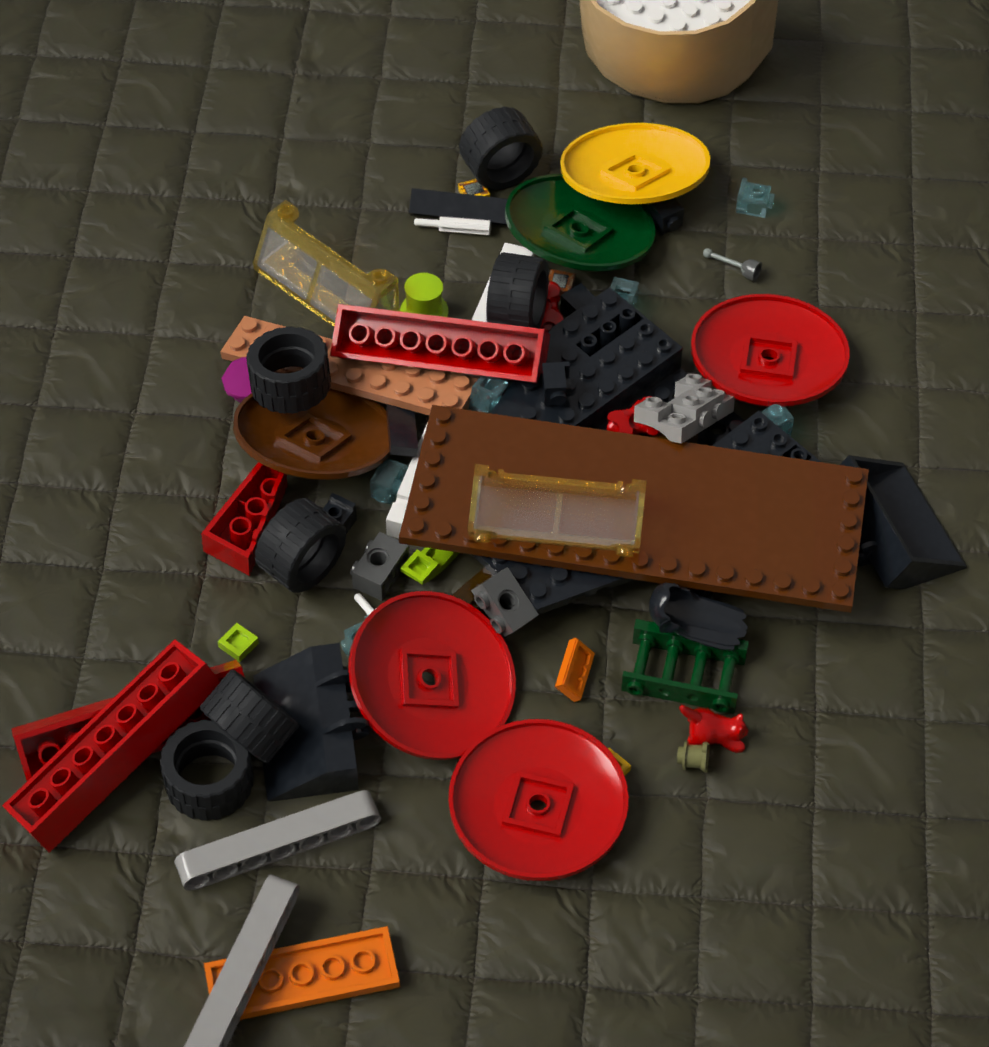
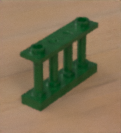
M636 619L632 644L640 646L633 673L623 671L621 691L635 696L644 695L709 708L719 713L729 712L735 714L738 694L730 692L735 665H745L749 641L738 639L740 645L735 646L734 650H720L688 640L676 633H661L659 626L655 622ZM651 648L668 651L662 678L645 675ZM679 653L696 656L690 684L673 681ZM707 659L724 662L718 690L701 686Z

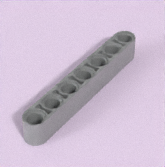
M362 790L185 851L175 858L174 863L184 889L188 891L197 890L368 830L376 826L380 822L381 817L370 791Z
M271 874L266 878L184 1047H227L296 903L300 890L299 884Z

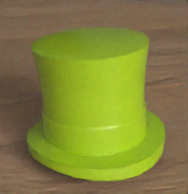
M417 273L406 280L404 285L406 299L400 307L401 312L448 317V306L442 298L443 283L440 278L430 273Z

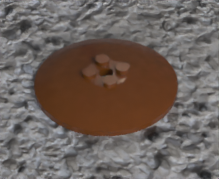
M330 389L326 398L309 410L286 414L272 412L260 406L253 398V393H251L239 404L234 414V435L243 450L261 464L288 475L326 480L349 478L375 469L391 455L389 451L386 410L374 400Z

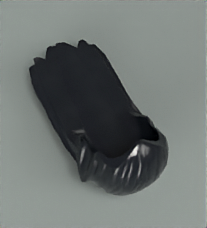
M665 582L655 588L649 600L650 616L653 622L659 626L661 633H676L688 640L720 650H734L735 646L740 645L738 638L744 637L747 633L748 626L743 621L746 618V614H744L743 610L727 603L699 596L690 592L687 588L678 586L676 583Z

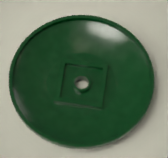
M562 174L543 175L523 182L511 192L505 207L507 226L513 236L525 248L541 258L568 268L585 271L622 269L642 260L651 250L655 239L654 221L643 204H618L590 198L569 186Z

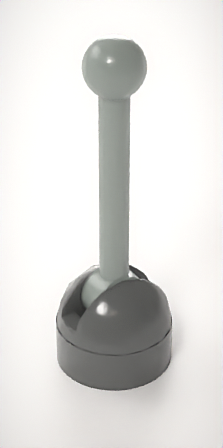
M706 248L703 251L705 258L712 257L741 268L742 275L751 281H756L761 273L762 262L749 259L740 263L713 253L710 248Z

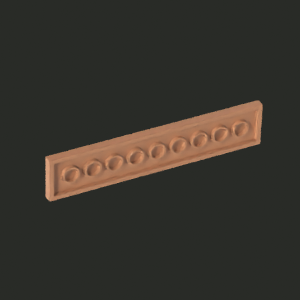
M244 316L220 351L222 359L234 361L246 357L248 348L257 337L262 336L267 331L285 328V326ZM320 336L326 344L331 376L330 389L430 415L432 405L467 410L481 386L479 378L460 373L330 357L332 339ZM285 367L275 372L293 373L302 370L303 368Z

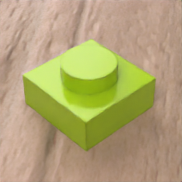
M238 623L218 640V647L238 662H241L259 644L258 637Z

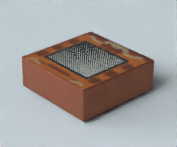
M550 269L549 282L554 281L560 286L561 297L563 293L573 288L576 273Z

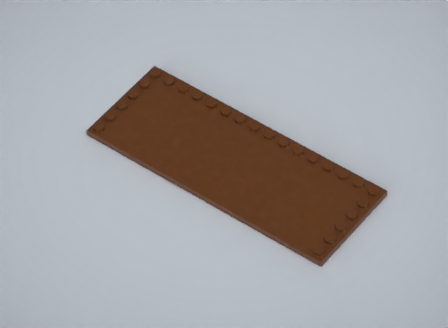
M432 405L399 534V543L660 584L665 582L676 583L680 587L851 613L869 469L688 442L680 444L668 439Z

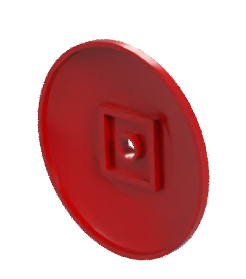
M774 294L738 296L715 305L699 319L691 339V354L694 364L705 379L712 380V386L723 390L726 395L734 396L735 399L761 406H794L821 398L841 382L847 371L850 358L847 338L840 326L829 315L804 301ZM764 357H772V358H774V359H773V360H767V359H765Z
M415 591L401 594L385 601L373 610L363 621L353 639L348 666L353 697L362 716L368 720L371 728L393 747L424 759H456L462 757L465 751L481 736L506 723L513 707L516 691V676L512 656L502 635L497 633L490 620L471 604L452 595L440 592ZM424 672H428L434 677V685H428L423 681L422 674Z
M528 719L511 722L489 731L477 739L465 751L451 777L449 812L460 841L484 865L503 875L516 879L552 881L576 875L590 868L612 849L619 839L626 822L629 798L628 787L621 766L614 755L593 735L578 727L560 721ZM540 800L546 804V807L543 810H534L530 804L533 801Z

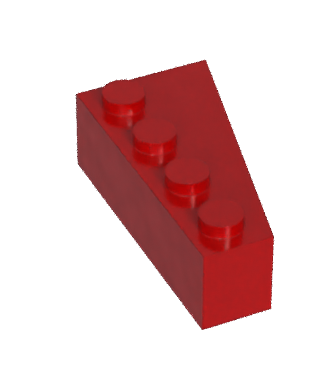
M258 462L201 533L203 552L250 576L256 562L255 550L258 540L269 521L276 515L287 489V474L273 470Z

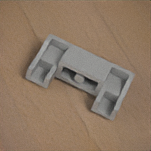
M687 374L684 378L675 382L674 399L668 403L663 402L658 397H648L635 405L634 422L653 427L665 435L669 441L682 444L734 411L735 398L734 396L726 395L723 390H712V380L704 379L699 374Z

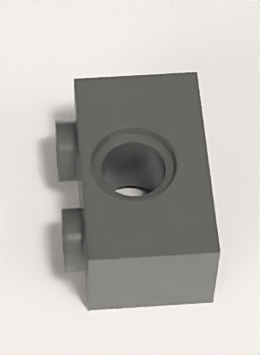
M379 532L374 540H370L367 543L364 555L360 561L356 560L351 568L350 575L352 576L353 588L383 601L401 574V566L409 559V545L400 544L398 539Z
M508 567L471 590L476 604L485 611L491 625L503 638L539 615ZM500 599L505 602L506 609L500 605Z

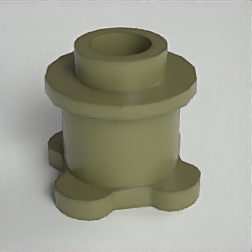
M685 741L684 747H678L677 764H682L683 770L698 768L707 773L710 744L703 742V745L689 744V741Z

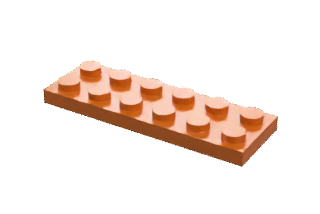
M388 926L273 949L240 1020L399 988L400 981ZM227 958L204 963L209 995Z

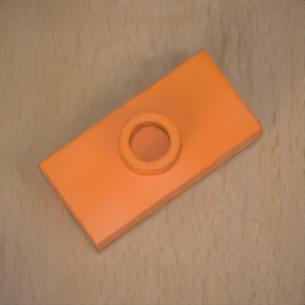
M577 638L570 639L555 684V688L573 702L580 701L595 655L590 648Z

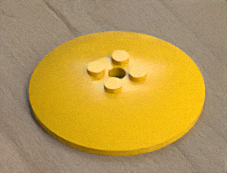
M624 123L598 128L576 138L563 151L560 166L562 176L568 185L585 196L610 203L647 204L669 200L696 188L709 173L710 154L706 146L698 138L683 130L653 123Z

